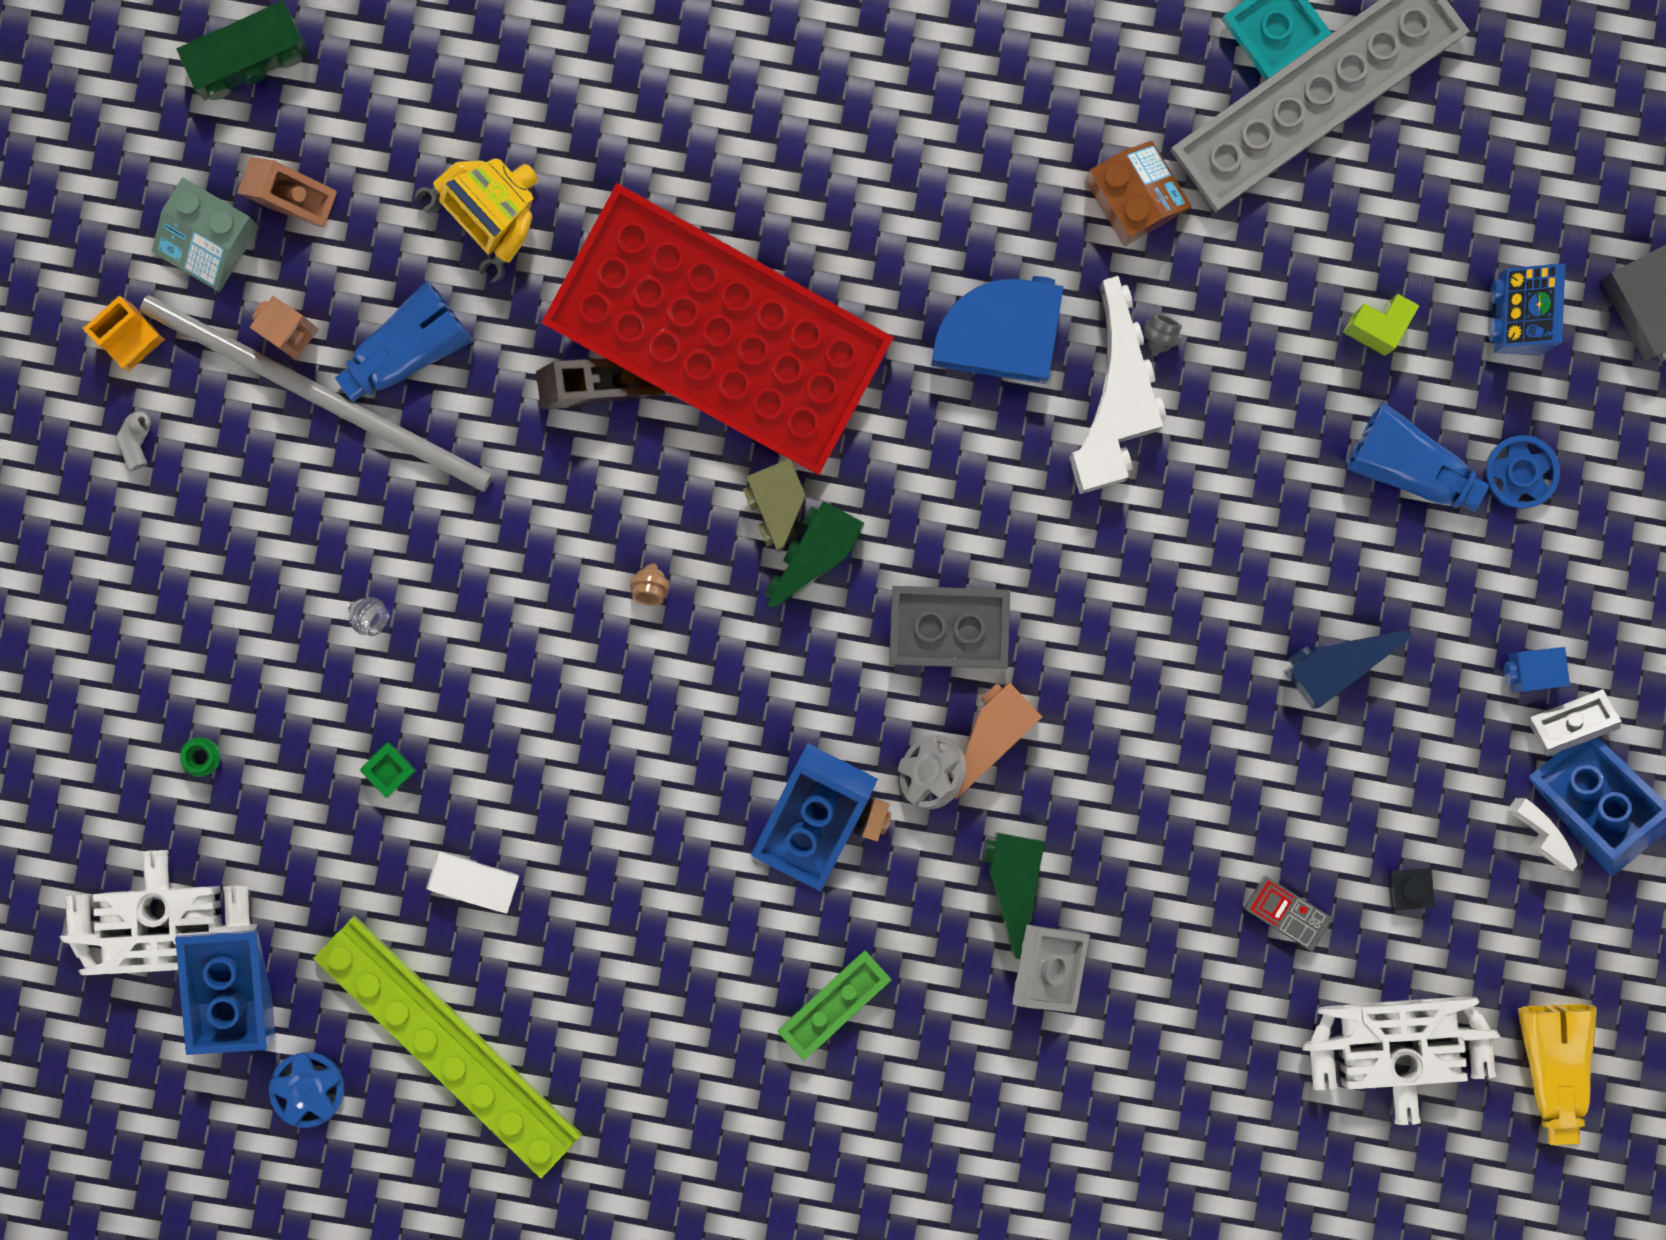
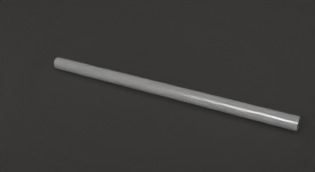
M150 295L146 296L141 303L140 312L463 482L483 492L488 488L493 475Z

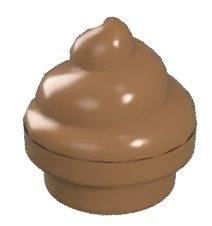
M655 563L649 564L644 569L638 571L630 582V589L633 592L632 598L644 605H660L663 602V598L669 593V582Z

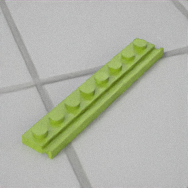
M353 916L313 958L540 1178L582 1136V1133L356 916Z

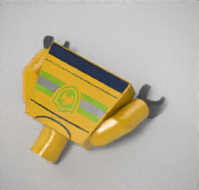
M492 159L486 163L481 160L456 162L433 182L434 187L432 189L427 187L418 189L415 193V200L421 202L431 195V203L424 207V212L434 214L443 205L487 255L494 251L496 256L493 259L484 260L480 264L479 272L484 274L489 265L495 264L498 273L491 283H497L505 276L504 263H510L526 241L533 219L530 207L534 199L528 189L538 182V178L534 170L527 164H522L511 172L499 159Z

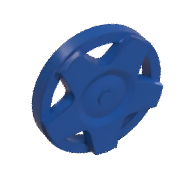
M1519 435L1510 437L1494 447L1486 460L1484 473L1486 483L1489 484L1488 489L1500 503L1515 509H1528L1544 503L1555 492L1560 479V466L1556 454L1544 441L1532 436ZM1527 443L1538 447L1542 453L1531 454ZM1508 446L1507 457L1496 459L1500 451ZM1551 469V481L1549 486H1547L1543 479V474ZM1494 478L1502 481L1501 491L1496 486ZM1524 493L1535 499L1530 502L1517 501Z
M302 1052L285 1059L275 1069L269 1084L270 1101L275 1112L288 1124L302 1128L315 1127L331 1119L339 1110L345 1093L344 1079L337 1065L328 1057L315 1052ZM311 1059L321 1062L328 1069L316 1071ZM292 1063V1074L280 1077L283 1071ZM336 1085L337 1093L333 1104L328 1096V1091ZM278 1096L287 1100L286 1109L282 1107ZM309 1111L320 1117L315 1120H302Z

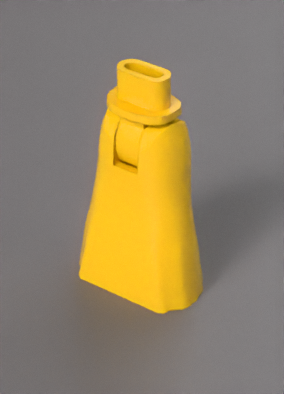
M1579 1003L1523 1006L1518 1008L1522 1037L1530 1065L1534 1096L1542 1117V1126L1548 1129V1144H1580V1127L1585 1126V1120L1580 1117L1586 1116L1590 1103L1591 1063L1597 1008L1594 1005Z

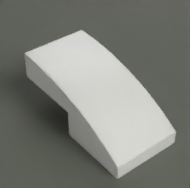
M1515 798L1507 811L1538 833L1530 847L1560 869L1574 871L1577 862L1567 841L1558 828L1528 799Z
M438 851L426 889L507 914L519 876L515 873L479 864L470 859Z

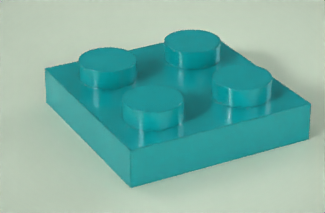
M1245 0L1226 13L1221 19L1265 80L1332 34L1308 0Z

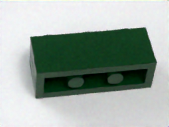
M283 0L176 48L194 90L204 101L209 98L210 100L224 98L232 92V88L243 83H257L267 76V72L280 66L281 68L292 67L302 61V56L310 53L291 10Z

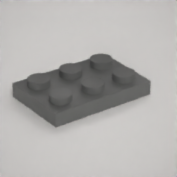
M892 586L889 665L1008 669L1010 590Z

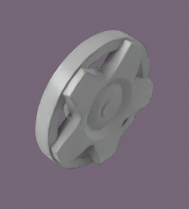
M926 735L914 743L904 758H901L898 767L900 786L904 796L912 804L924 809H937L948 804L961 789L965 778L966 762L961 748L954 741L940 735ZM939 743L947 745L950 749L941 752ZM955 769V775L951 783L948 776ZM931 792L938 797L932 801H924Z

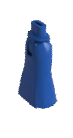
M426 281L381 327L360 344L352 356L353 361L348 360L345 362L348 368L337 375L335 379L349 399L355 402L365 393L371 396L375 391L391 387L422 368L453 354L474 341L439 291L431 282Z
M1382 402L1372 413L1362 433V436L1365 438L1358 441L1346 466L1347 470L1400 488L1431 502L1450 504L1454 508L1462 505L1474 512L1479 507L1489 487V484L1476 478V472L1472 469L1469 470L1467 465L1458 456L1430 438L1385 402Z

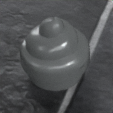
M1153 314L1151 321H1146L1143 335L1147 340V348L1151 351L1152 356H1157L1161 352L1169 351L1171 347L1179 345L1182 338L1180 334L1182 325L1179 322L1161 314Z

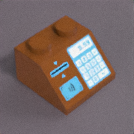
M1153 141L1116 154L1089 170L1085 180L1124 247L1192 207Z

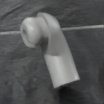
M141 411L130 414L117 434V442L129 471L137 470L147 465L141 445L150 430L151 419L145 412Z

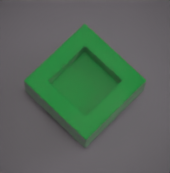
M387 742L359 769L385 798L392 796L417 771L390 742Z

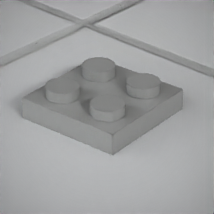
M1027 925L1022 943V953L1012 1004L1026 1008L1076 1013L1090 935Z

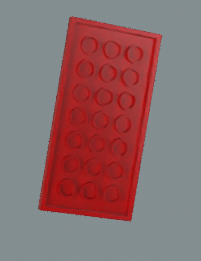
M618 183L613 188L541 324L817 475L821 473L894 339L888 333Z

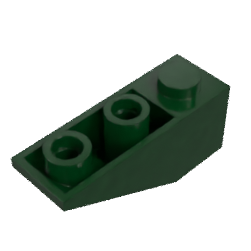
M822 501L818 509L811 506L801 527L807 529L800 543L793 540L783 559V562L789 564L782 578L776 575L773 577L764 596L770 599L767 604L768 608L776 609L845 562L865 523L825 501Z

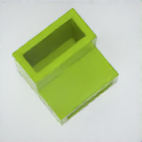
M1397 294L1388 301L1382 312L1364 303L1354 311L1343 333L1386 356L1397 347L1419 305L1400 294Z

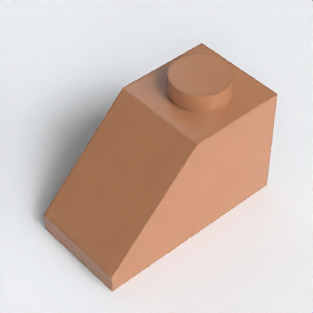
M250 157L237 194L268 209L319 227H324L337 191L275 160Z
M274 296L268 302L263 301L256 308L252 315L254 322L250 326L252 330L294 360H297L318 331V328L303 315Z

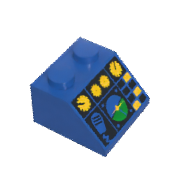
M1557 263L1506 269L1497 276V280H1494L1491 286V302L1496 303L1495 319L1491 320L1489 326V340L1494 342V353L1541 356L1562 343L1566 264Z

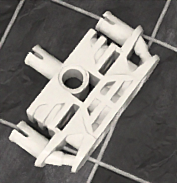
M168 850L142 851L145 890L93 894V902H99L100 908L94 909V916H100V922L94 923L95 933H92L91 894L66 895L67 935L59 937L62 942L69 943L77 958H80L85 969L79 970L80 975L178 970L175 942L177 935L255 931L257 924H250L249 885L223 886L226 925H222L221 914L216 915V908H221V900L215 901V894L220 893V886L170 889ZM154 898L161 899L165 904V913L160 919L154 917L150 910V905ZM169 924L168 933L148 934V927ZM208 924L209 930L185 931V925ZM131 929L132 935L109 936V930ZM89 945L101 946V964H96L90 953L91 948Z
M1477 997L1362 1003L1320 1007L1317 1013L1323 1014L1321 1022L1316 1026L1311 1041L1305 1042L1302 1050L1310 1051L1313 1080L1312 1090H1325V1087H1328L1329 1090L1338 1088L1334 1050H1339V1056L1345 1059V1063H1340L1341 1071L1346 1074V1077L1341 1078L1342 1086L1347 1089L1393 1086L1395 1124L1408 1125V1122H1411L1413 1125L1421 1123L1417 1085L1468 1081L1467 1073L1461 1071V1067L1467 1066L1466 1059L1460 1056V1052H1465L1464 1040L1469 1041L1470 1077L1472 1079H1485V1076L1489 1079L1497 1077L1493 1038H1498L1500 1035L1497 1030L1490 1029L1483 1015L1478 1013L1475 1005L1480 1003ZM1463 1010L1471 1027H1458V1011ZM1335 1017L1341 1018L1342 1034L1330 1036V1029ZM1451 1038V1041L1427 1043V1039ZM1413 1041V1050L1403 1045L1390 1047L1389 1042ZM1375 1043L1373 1047L1350 1048V1045ZM1408 1055L1411 1060V1067L1407 1073L1398 1075L1394 1068L1395 1062L1400 1056Z

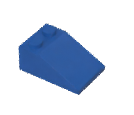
M1599 737L1560 751L1529 776L1531 783L1582 847L1612 877L1666 834V802Z
M808 743L751 856L821 892L878 779Z
M258 930L177 935L175 942L186 1055L267 1050L275 1038L272 995Z

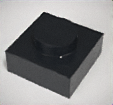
M1432 868L1389 870L1392 910L1435 908Z

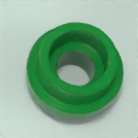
M198 737L189 740L183 746L180 753V762L183 769L192 776H208L220 764V750L208 738ZM201 749L207 753V761L202 765L198 764L195 760L196 753Z

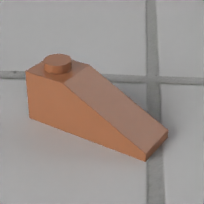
M996 683L981 698L985 705L978 711L963 753L966 762V773L962 787L954 799H957L1042 718L1011 683H1007L1003 688Z

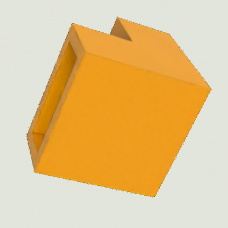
M120 295L82 328L100 348L106 350L118 365L127 372L131 371L165 340L138 309Z

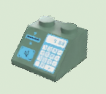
M182 177L161 211L152 252L220 292L260 226L246 214Z

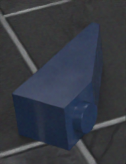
M1409 630L1320 646L1312 650L1305 646L1288 659L1292 665L1283 672L1312 709L1320 708L1407 642L1413 635Z

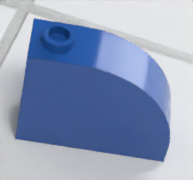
M1033 276L1032 281L1003 279L974 288L961 297L944 317L937 333L931 366L1046 384L1050 376L1064 286L1055 285L1056 280L1049 277Z

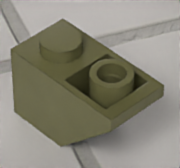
M790 459L746 476L750 486L743 489L751 510L759 508L765 522L759 524L758 527L766 546L774 544L777 552L785 550L806 499Z

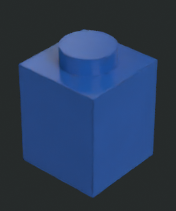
M1565 647L1508 654V662L1504 664V675L1506 683L1512 685V692L1570 686Z

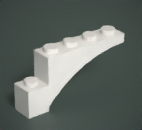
M1119 276L1103 280L1099 287L1106 316L1108 338L1107 369L1103 392L1094 421L1080 450L1072 452L1069 456L1080 494L1126 481L1129 478L1127 471L1132 470V462L1127 448H1120L1119 442L1158 432L1163 427L1162 420L1166 419L1163 401L1161 397H1154L1151 383L1155 382L1152 364L1149 359L1143 360L1139 347L1144 345L1141 327L1138 322L1132 323L1128 310L1133 307L1130 290L1127 285L1121 286Z

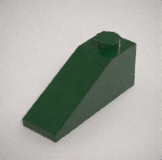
M995 832L994 840L987 839L983 862L990 863L988 871L1011 952L1016 959H1020L1026 926L1030 925L1045 842Z

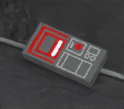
M1265 875L1243 908L1311 952H1313L1333 919Z

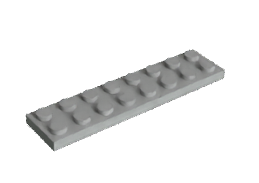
M1379 0L1174 145L1170 151L1214 212L1217 213L1466 36L1469 29L1447 0Z

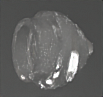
M375 597L358 599L348 605L350 624L354 631L360 635L375 636L384 629L388 622V610L385 609L383 602Z

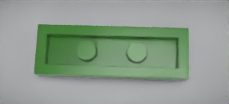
M864 950L785 1022L777 1032L805 1061L892 979Z

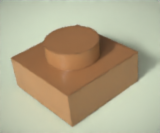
M870 797L860 815L855 834L878 842L880 834L884 835L890 824L891 812L888 811L890 804Z

